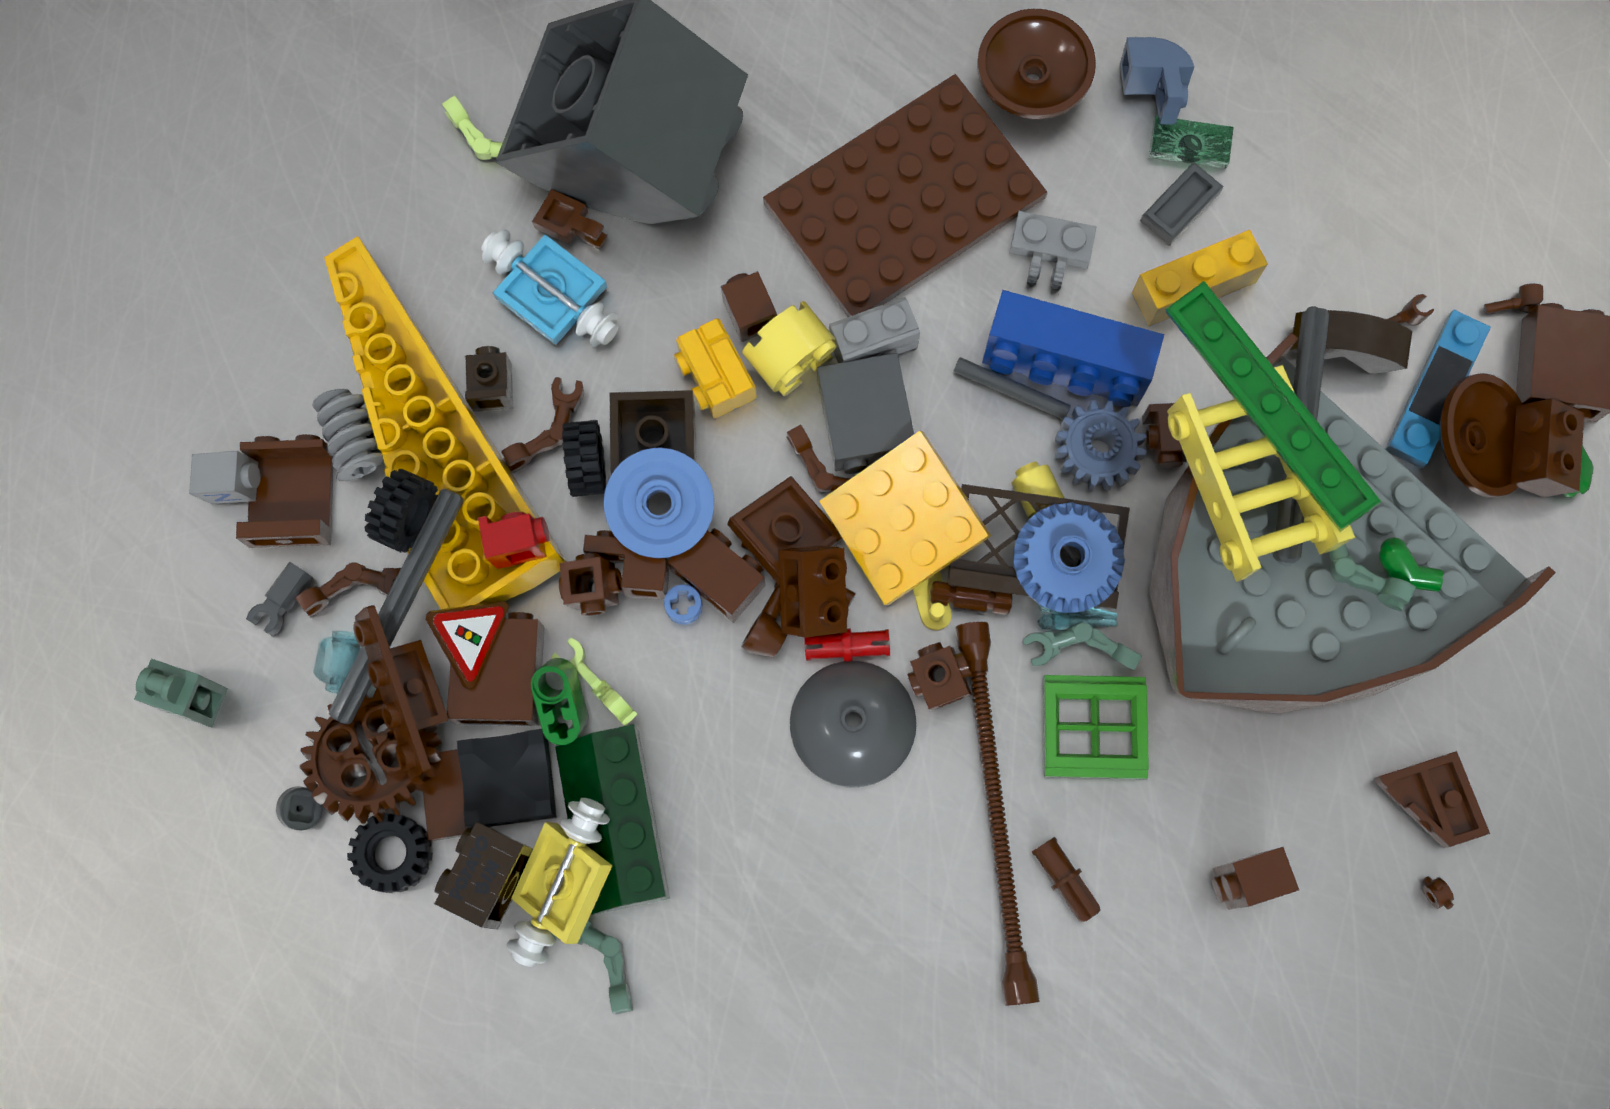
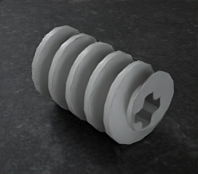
M348 389L326 391L313 400L312 404L315 411L318 412L317 421L323 427L322 436L328 441L327 450L333 456L332 465L338 471L337 479L339 481L359 479L373 472L377 466L384 463L382 453H372L378 449L375 438L367 439V437L374 434L371 423L362 424L370 419L367 409H358L365 404L362 394L352 395Z

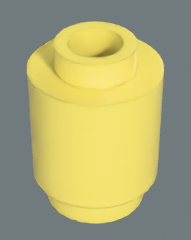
M1035 461L1022 466L1015 472L1017 478L1011 482L1015 491L1065 498L1048 465L1039 466L1038 462ZM1020 501L1029 519L1036 514L1029 502ZM1036 503L1040 510L1051 506L1047 504Z

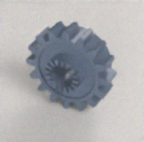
M1093 400L1090 401L1087 412L1080 406H1077L1072 413L1073 419L1065 416L1060 425L1064 431H1058L1055 437V442L1062 445L1057 448L1055 458L1064 459L1061 472L1067 473L1070 471L1074 476L1073 484L1077 485L1081 481L1087 483L1089 491H1093L1096 485H1103L1107 492L1113 487L1114 481L1124 486L1129 480L1128 473L1136 475L1141 467L1137 461L1143 460L1147 450L1137 446L1143 444L1147 437L1144 433H1135V429L1140 423L1138 418L1131 421L1125 418L1128 408L1124 407L1116 413L1113 411L1112 401H1108L1104 409H1099L1096 401ZM1099 440L1104 442L1108 446L1109 451L1103 453L1096 451L1097 449L1093 448L1091 441Z

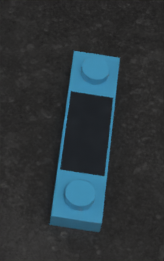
M1453 310L1448 315L1385 448L1386 451L1421 469L1428 464L1440 438V416L1445 399L1451 388L1459 380L1469 376L1490 331V326L1456 310Z

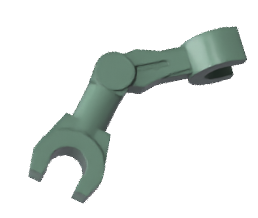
M1346 544L1328 552L1331 560V575L1336 581L1340 583L1345 582L1351 587L1368 590L1378 595L1379 601L1385 606L1400 612L1403 610L1404 605L1409 603L1416 586L1398 578L1384 579L1371 573L1364 566L1355 564L1352 556H1349Z
M1079 622L1070 628L1054 634L1053 631L1035 632L1023 638L1025 645L1038 641L1044 646L1042 655L1030 659L1033 666L1044 665L1058 655L1060 649L1084 641L1088 646L1099 648L1111 655V658L1132 670H1135L1142 658V655L1121 643L1112 641L1100 630L1091 627L1085 622Z
M588 920L578 944L582 945L585 943L604 954L603 962L608 970L611 986L609 987V998L612 1013L621 1014L633 1011L629 987L625 983L623 972L622 944L616 938L593 928V924Z

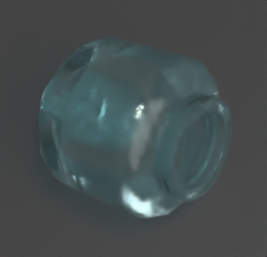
M334 630L332 631V636L324 637L319 642L313 674L319 681L326 683L325 690L338 694L361 649L353 632Z

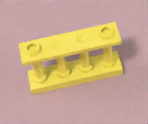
M1283 365L1274 367L1294 392ZM1191 393L1182 395L1167 410L1169 430L1173 438L1179 440L1220 541L1222 562L1228 570L1232 571L1236 582L1246 579L1262 568L1258 560L1260 556L1309 540L1315 543L1317 551L1321 555L1336 550L1355 538L1350 525L1341 532L1336 528L1266 438L1214 452L1205 427L1247 415L1235 399L1197 410ZM1273 454L1279 457L1286 474L1285 480L1232 496L1222 470ZM1290 497L1297 500L1304 517L1303 523L1257 538H1249L1240 513Z

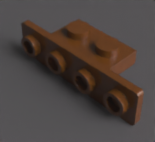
M375 605L367 606L355 616L356 622L353 624L354 635L358 644L361 647H365L370 662L367 665L369 679L375 688H379L384 703L381 707L383 720L389 729H393L398 744L396 746L397 761L401 769L407 770L409 778L413 779L431 770L419 731L444 724L449 719L422 641L418 640L389 648Z

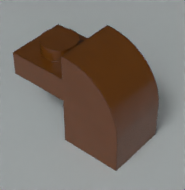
M600 530L597 531L596 536L585 535L584 554L598 553L601 554L602 558L612 563L624 564L621 588L625 596L654 599L665 598L669 581L667 558H652L639 555L619 542L612 531Z

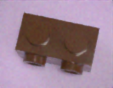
M1553 398L1517 406L1511 484L1541 497L1579 492L1585 413Z
M819 545L779 549L782 634L807 638L847 632L849 609L846 601L845 576L847 573V563L844 548Z

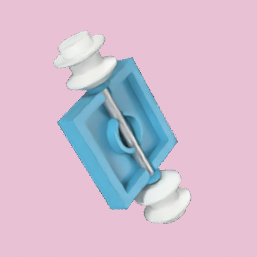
M502 230L498 233L492 232L484 240L481 247L483 251L482 261L485 264L496 261L495 270L498 274L511 271L493 291L495 299L554 345H557L576 322V334L583 336L589 333L591 335L590 345L592 347H596L601 343L606 345L614 338L619 328L616 325L617 314L611 313L605 316L602 314L604 305L601 302L593 304L607 288L606 281L551 238L544 235L524 258V243L521 240L510 243V232L508 230Z

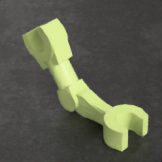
M455 95L443 102L442 106L446 110V116L454 127L459 128L464 134L468 145L474 150L477 158L481 160L492 159V157L497 158L503 142H495L484 138L483 133L477 130L471 123L467 112Z
M570 638L567 643L575 650V656L570 662L593 688L591 691L626 726L638 714L604 679L600 681L584 664L586 657L584 648L578 641ZM556 653L551 656L552 659L560 658Z

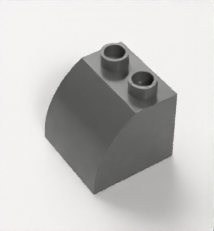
M620 0L550 22L546 27L496 163L549 192L553 189L585 204L588 208L628 220L655 224L699 217L710 207L717 195L719 182L717 177L714 176V172L723 146L736 135L741 126L743 111L738 106L748 74L651 0Z

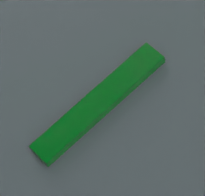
M1205 281L1166 309L1167 315L1340 532L1381 503L1379 497Z

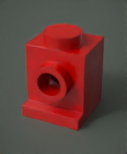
M511 512L501 516V521L492 522L487 516L478 518L485 559L497 569L547 557L544 543L550 541V536L544 517L534 519L529 513Z

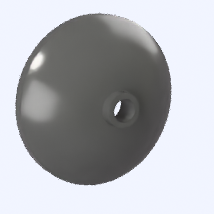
M863 661L834 663L813 674L797 693L790 714L791 739L801 761L819 778L842 787L869 786L893 774L910 753L916 735L914 705L902 683L880 666ZM855 712L861 716L862 722L856 727H851L846 723L845 717L849 713Z

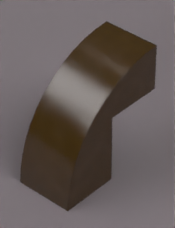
M1328 310L1329 323L1324 359L1344 356L1370 374L1407 369L1412 330L1396 322L1373 315ZM1297 312L1295 315L1293 334L1298 340L1290 350L1296 354L1303 312Z

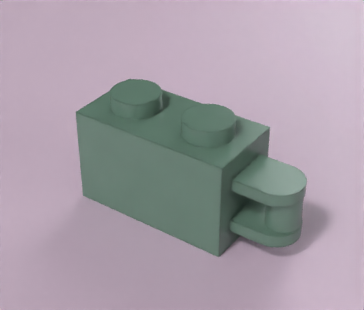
M151 658L148 667L144 668L137 678V693L134 700L212 728L228 688L199 674Z

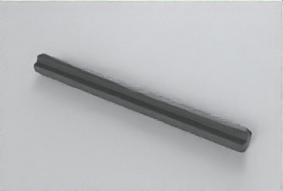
M1311 306L1302 313L1293 390L1317 420L1329 313L1324 308ZM1283 469L1282 480H1285L1286 474ZM1290 497L1279 501L1276 531L1304 522V517L1297 500ZM1303 543L1273 552L1274 559L1279 562L1295 563L1301 558Z
M448 489L440 491L378 613L389 648L464 502V498L461 495ZM361 647L329 710V715L333 719L344 724L352 723L372 684L367 671V665L370 662L365 647Z

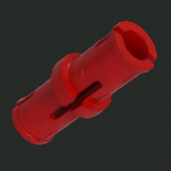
M847 628V632L807 637L805 638V645L821 644L823 647L821 649H805L806 661L843 657L845 662L853 661V657L890 656V645H872L874 641H890L889 629L851 632V628Z

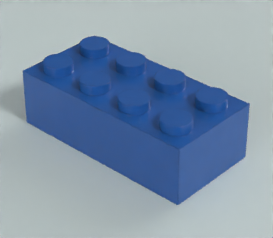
M1002 289L982 363L989 365L990 369L1001 374H1012L1015 372L1028 376L1032 382L1037 384L1051 385L1055 383L1068 387V390L1076 395L1090 396L1094 394L1105 397L1107 401H1112L1115 406H1138L1152 382L1165 334Z

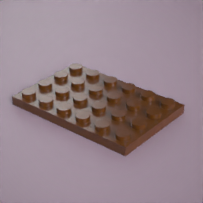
M954 74L765 195L763 202L847 317L884 305L1015 219L1019 211L1026 212L1044 200L1047 196V190L959 77Z

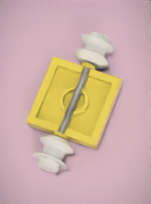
M581 798L579 802H570L568 808L574 813L572 819H563L560 825L554 822L544 823L511 899L533 918L532 920L517 922L514 929L520 937L519 939H510L507 942V948L512 953L511 957L519 964L533 967L536 963L542 964L547 962L548 955L543 950V947L555 944L556 938L554 935L565 944H578L612 868L608 861L586 845L600 842L602 836L596 828L598 824H608L610 821L609 817L604 813L605 807L592 799Z

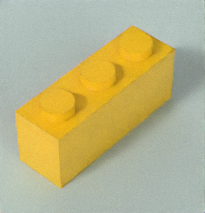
M1249 229L1140 274L1132 294L1150 327L1169 319L1170 317L1167 315L1166 309L1203 281L1220 298L1256 283L1268 263Z

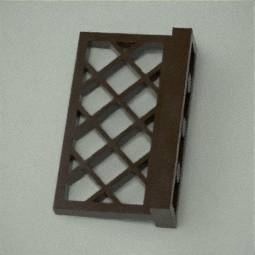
M962 484L961 489L968 500L969 494L984 495L989 498L997 509L982 521L984 525L1001 514L1015 534L996 548L993 547L988 539L984 542L991 552L977 562L961 560L960 558L949 565L947 583L954 586L1029 596L1020 585L1014 567L1008 566L998 553L1015 541L1021 529L1018 530L1004 512L1017 501L1029 502L1036 513L1040 511L1036 503L1053 505L1073 502L1079 505L1090 506L1099 513L1118 514L1117 533L1123 541V551L1130 508ZM994 497L1011 500L1001 507ZM1068 546L1062 547L1074 562L1069 567L1079 566L1081 558L1078 560ZM995 556L1001 565L985 562ZM1118 585L1114 592L1097 606L1117 609Z

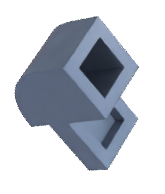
M1127 37L1120 61L1124 95L1155 94L1160 124H1176L1180 109L1185 108L1188 101V85L1194 70V63L1190 55L1182 47L1166 39Z

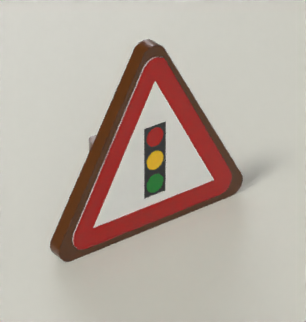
M497 601L433 610L426 614L428 625L463 687L471 689L475 686L508 612L509 606L507 602Z

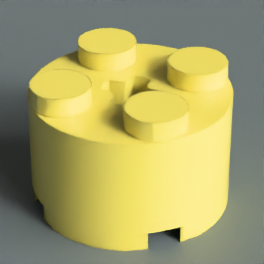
M802 301L800 302L799 311L792 305L769 321L757 332L762 340L755 347L748 342L742 354L773 392L779 391L783 396H787L802 383L800 377L807 370L812 368L814 372H817V367L826 366L833 359L831 353L837 346L834 344L835 337L808 304Z

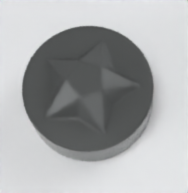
M296 786L287 789L280 795L276 804V814L279 821L285 827L294 830H307L320 820L323 804L319 805L311 796L313 791L306 787Z

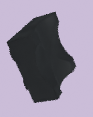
M542 729L504 736L457 741L463 783L465 827L473 829L476 822L487 827L557 817L549 742L544 736Z

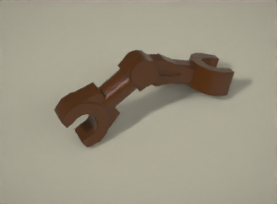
M555 377L551 384L555 416L550 429L544 430L538 437L525 444L515 443L501 451L511 473L524 468L535 455L562 445V426L564 423L570 422L571 413L576 412L584 397L582 381L576 380L573 393L563 394L561 392L562 379Z
M801 424L787 432V440L797 456L800 455L808 475L814 482L817 491L831 493L850 480V478L834 476V474L826 472V467L815 455L811 441Z
M352 562L346 565L343 570L337 572L330 581L321 587H311L295 598L308 616L312 617L328 605L329 599L342 591L351 589L354 584L377 587L380 593L387 596L401 568H383V571L380 572Z

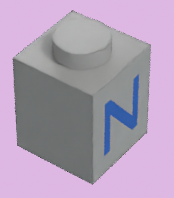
M239 451L192 454L189 494L210 504L256 501L257 487L261 479L258 461Z

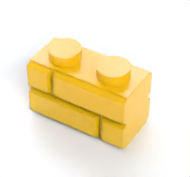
M716 318L701 325L698 329H693L678 336L676 343L679 352L673 354L682 375L691 374L696 384V387L691 388V390H693V396L701 411L708 408L713 419H717L733 411L734 408L746 405L757 398L756 387L720 318Z

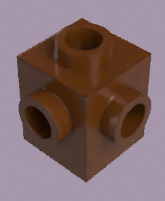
M598 553L581 554L575 557V561L560 563L559 592L563 605L581 610V615L583 616L606 613L607 606L619 605L618 593L622 592V576L620 570L615 568L614 563L602 558L601 554ZM593 583L595 584V592H592Z
M941 642L918 650L919 658L910 661L913 672L907 674L916 697L924 696L929 710H936L972 695L966 680L967 677L972 676V672L963 652L956 654L953 647L947 646L943 648ZM943 667L945 669V677L937 682L934 676L938 668Z

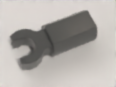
M289 561L265 594L267 597L265 602L251 608L246 620L256 625L262 616L269 615L270 622L264 631L274 636L282 628V616L285 611L290 612L297 602L295 597L305 591L314 578Z

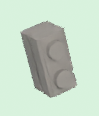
M906 297L889 302V306L881 305L829 324V331L835 337L834 344L837 347L833 352L838 363L894 353L899 355L918 348L920 330Z

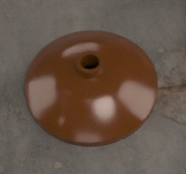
M1024 9L1008 14L998 20L984 36L977 59L978 76L983 89L990 99L1003 110L1028 119L1052 118L1074 108L1089 91L1096 69L1093 45L1084 30L1065 15L1047 9ZM1035 74L1039 79L1031 80L1027 75Z
M1486 373L1464 377L1451 388L1441 411L1440 440L1449 467L1468 489L1480 496L1499 497L1510 494L1518 488L1511 484L1516 408L1519 405H1523L1516 392L1505 381Z

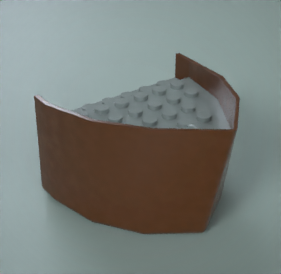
M1290 333L1266 358L1273 367L1283 365L1293 388L1295 367L1284 357L1298 338ZM1321 391L1317 422L1381 500L1378 506L1350 525L1355 538L1346 543L1349 556H1352L1355 564L1362 565L1371 573L1387 579L1389 576L1379 560L1380 546L1388 538H1399L1405 542L1418 566L1443 570V583L1440 591L1415 589L1409 603L1404 605L1401 612L1391 609L1379 601L1378 595L1365 589L1351 587L1345 582L1340 583L1333 579L1328 552L1319 555L1315 543H1312L1310 540L1303 542L1301 558L1295 563L1276 561L1272 552L1258 557L1261 569L1246 579L1236 582L1232 571L1228 570L1222 562L1220 541L1188 465L1165 500L1149 594L1170 684L1174 692L1186 698L1282 714L1374 696L1436 669L1526 605L1556 572L1548 566L1526 578ZM1248 415L1218 423L1208 435L1215 453L1265 438ZM1273 454L1222 471L1232 496L1282 481L1283 466L1279 457ZM1279 501L1240 513L1250 539L1276 531Z

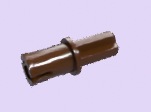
M1055 837L1032 851V854L1036 856L1054 883L1051 886L1052 890L1058 889L1078 921L1081 923L1088 921L1100 912L1099 904L1079 876L1082 872L1081 869L1076 870Z

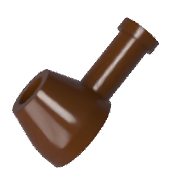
M777 582L774 585V591L741 645L748 652L773 658L787 637V634H782L781 627L776 622L781 612L780 586Z

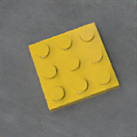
M918 431L819 501L884 605H890L991 537L986 526L923 431Z

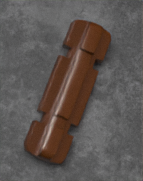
M935 581L931 586L930 601L932 604L941 603L947 606L948 603H951L956 608L984 612L987 609H991L993 613L1006 615L1009 614L1012 607V594L961 586L952 587L947 582Z

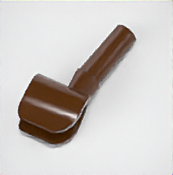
M1536 283L1524 284L1519 287V298L1484 304V312L1488 314L1509 309H1519L1521 312L1530 313L1543 301V285Z
M1419 294L1411 299L1401 312L1387 320L1398 324L1407 322L1410 325H1419L1433 313L1434 309L1428 312L1419 311L1416 305L1427 297L1424 294Z

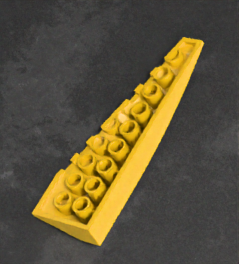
M356 236L325 256L324 259L336 302L340 305L344 320L342 323L345 334L350 340L354 354L352 358L355 369L360 375L363 389L361 390L377 447L383 455L386 467L384 469L385 475L390 477L392 471L404 469L433 482L438 489L435 493L436 495H439L442 489H448L464 498V502L424 579L439 608L447 609L506 601L537 587L560 571V563L567 562L550 533V541L544 543L547 555L545 558L497 569L485 559L478 521L479 517L487 516L492 522L501 521V516L511 512L529 513L534 519L539 518L538 514L362 240Z

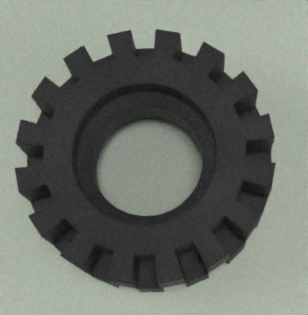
M598 420L564 423L562 426V446L570 495L578 497L604 494L606 489L604 448L602 446V435L600 434Z
M399 469L398 471H392L390 477L386 476L382 480L383 487H377L374 491L376 498L374 501H369L368 508L371 509V512L365 514L364 521L368 522V524L364 528L365 532L368 533V538L400 553H406L409 551V547L412 548L438 497L435 494L438 489L433 482L404 469Z
M385 813L382 822H379L376 817L371 816L367 819L368 823L365 826L359 825L355 830L358 833L355 839L350 838L348 845L353 846L352 853H347V860L352 861L353 867L350 870L353 875L360 878L358 882L363 886H368L371 890L385 893L403 892L408 890L407 887L416 886L420 882L418 878L422 874H427L429 868L426 865L428 860L432 861L433 853L429 852V846H432V843L425 835L427 831L423 826L418 825L417 821L403 815L397 816L396 814ZM396 836L405 844V859L399 867L393 870H384L376 862V847L384 838Z

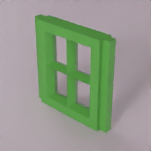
M1044 675V777L1148 779L1146 677ZM1059 699H1091V722H1059ZM1099 700H1131V723H1100ZM1059 730L1091 731L1092 754H1061ZM1100 731L1132 732V755L1100 754Z

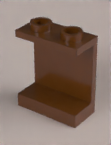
M310 434L298 435L295 437V440L280 441L279 438L273 436H258L254 438V442H240V451L258 461L261 479L257 487L256 501L248 502V522H237L236 539L248 548L331 545L333 456L327 450V443L319 436Z

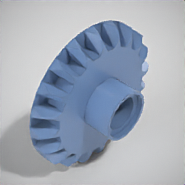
M650 448L629 456L614 470L604 493V512L612 533L626 548L646 557L667 558L679 555L692 548L705 535L713 518L714 494L706 473L692 458L672 449ZM656 493L668 494L672 503L670 510L663 515L652 514L648 505L650 498Z
M1070 502L1053 504L1042 509L1025 523L1015 542L1013 562L1020 585L1035 602L1053 611L1076 613L1096 607L1114 592L1122 578L1125 557L1123 541L1117 533L1116 526L1112 525L1104 514L1095 511L1090 506ZM1072 546L1079 551L1081 555L1079 566L1069 567L1061 561L1060 550L1062 547Z

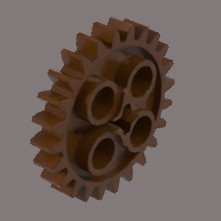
M376 688L373 697H369L366 694L350 724L336 721L331 716L328 719L316 717L315 721L321 727L319 732L309 731L305 734L313 745L303 747L300 750L305 758L308 759V761L300 765V769L308 776L303 782L310 791H313L311 796L319 805L324 803L323 807L329 814L333 815L338 811L341 818L347 822L355 813V817L361 824H365L370 812L374 814L379 822H382L385 816V809L388 808L398 816L401 814L400 802L405 800L414 806L416 801L412 793L415 790L428 792L429 789L422 781L424 777H437V772L431 765L429 772L410 779L407 770H402L400 766L391 767L397 759L396 746L398 744L393 729L387 728L382 732H376L385 723L381 712V707L384 703L379 688ZM329 704L327 706L328 710H330L332 704ZM360 724L363 726L366 738L373 746L372 752L387 779L384 785L380 784L377 771L369 762L370 755L356 730ZM437 726L419 731L429 764L442 760V756L435 749V747L442 744V740L435 733L438 729ZM351 741L347 749L337 752L342 744ZM366 776L365 781L360 786L352 788V784L356 779Z

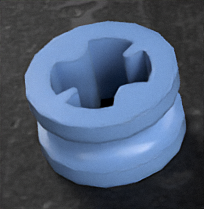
M680 584L672 587L664 598L666 613L677 624H691L702 613L703 604L700 595L695 588L689 585ZM687 595L688 601L695 600V605L688 607V614L680 615L678 608L674 611L672 610V604L678 603L679 596Z

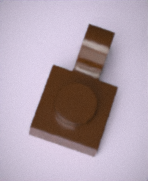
M553 189L550 190L532 220L535 229L567 244L571 242L574 235H577L590 246L601 249L608 237L607 234L602 232L604 225L586 218L588 210L585 204Z

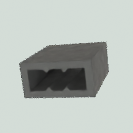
M898 353L817 367V383L835 471L844 470L846 474L860 473L914 435Z

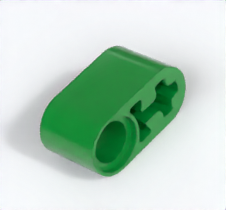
M553 658L534 673L531 679V690L544 736L553 744L567 745L572 743L586 727L588 712L576 668L566 659ZM546 672H555L560 675L564 684L563 689L556 690L551 688L546 682ZM567 698L568 700L562 705L561 701ZM561 715L564 720H572L573 725L569 729L566 723H559L558 718Z

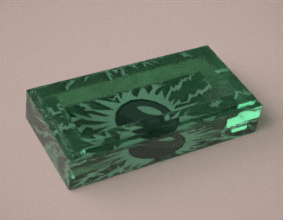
M1155 116L1149 158L1191 164L1195 162L1198 165L1227 168L1230 162L1234 127L1177 119L1176 124H1160L1159 116Z

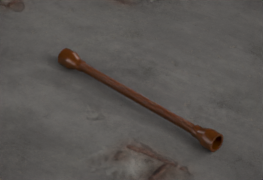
M969 622L957 625L955 630L958 649L964 653L972 672L970 677L973 684L971 687L974 688L972 693L974 694L973 699H975L973 703L976 704L974 706L976 710L975 715H977L976 720H978L976 725L979 726L977 731H980L978 732V736H980L978 741L981 742L979 744V747H982L980 749L982 753L980 756L983 758L981 763L984 764L982 768L985 769L983 770V774H985L983 778L986 780L984 785H987L985 787L987 791L986 796H988L986 801L989 802L987 807H990L988 809L990 813L988 816L991 818L989 823L992 824L990 825V829H992L991 834L993 835L991 839L994 840L992 845L995 846L993 851L996 852L994 853V857H996L994 861L997 863L995 868H998L996 873L999 874L997 875V879H999L997 884L1000 885L998 887V890L1001 891L999 892V896H1001L1000 902H1002L1000 906L1003 907L1001 912L1004 913L1002 918L1005 919L1002 922L1005 924L1003 929L1006 930L1004 935L1007 936L1005 941L1008 943L1005 945L1008 949H1006L1007 953H1004L1006 966L1002 980L1005 1006L1037 1003L1040 1002L1037 979L1028 964L1027 953L1021 947L1023 945V942L1020 941L1022 936H1019L1022 932L1019 930L1021 925L1018 924L1020 919L1017 918L1019 913H1016L1018 911V907H1016L1018 903L1015 902L1017 897L1014 896L1016 891L1013 890L1015 889V885H1013L1015 880L1012 879L1014 877V874L1011 873L1013 868H1010L1012 866L1010 862L1012 858L1009 857L1011 852L1008 851L1010 846L1007 845L1009 844V840H1007L1009 836L1006 834L1008 830L1005 829L1007 824L1004 823L1006 822V818H1004L1006 814L1003 812L1005 807H1002L1004 802L1001 801L1003 800V796H1001L1003 791L1000 790L1002 785H999L1001 780L998 779L1001 776L998 774L1000 772V769L997 768L999 764L996 763L998 762V758H996L998 754L995 752L997 748L994 747L996 742L993 741L995 740V736H993L995 732L993 731L994 726L991 725L993 724V720H991L992 715L990 714L992 710L989 709L991 707V704H989L990 699L988 698L990 695L987 693L989 688H987V677H985L987 675L986 672H988L987 659L991 646L988 622Z

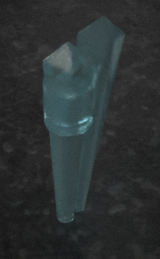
M1038 604L1041 612L1051 613V615L1044 614L1037 621L1042 630H1065L1079 622H1085L1091 627L1117 626L1118 624L1116 620L1118 617L1117 613L1096 608L1076 613H1062Z

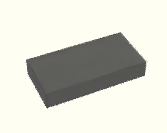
M1193 162L1142 215L1140 221L1168 245H1171L1221 193L1224 186Z

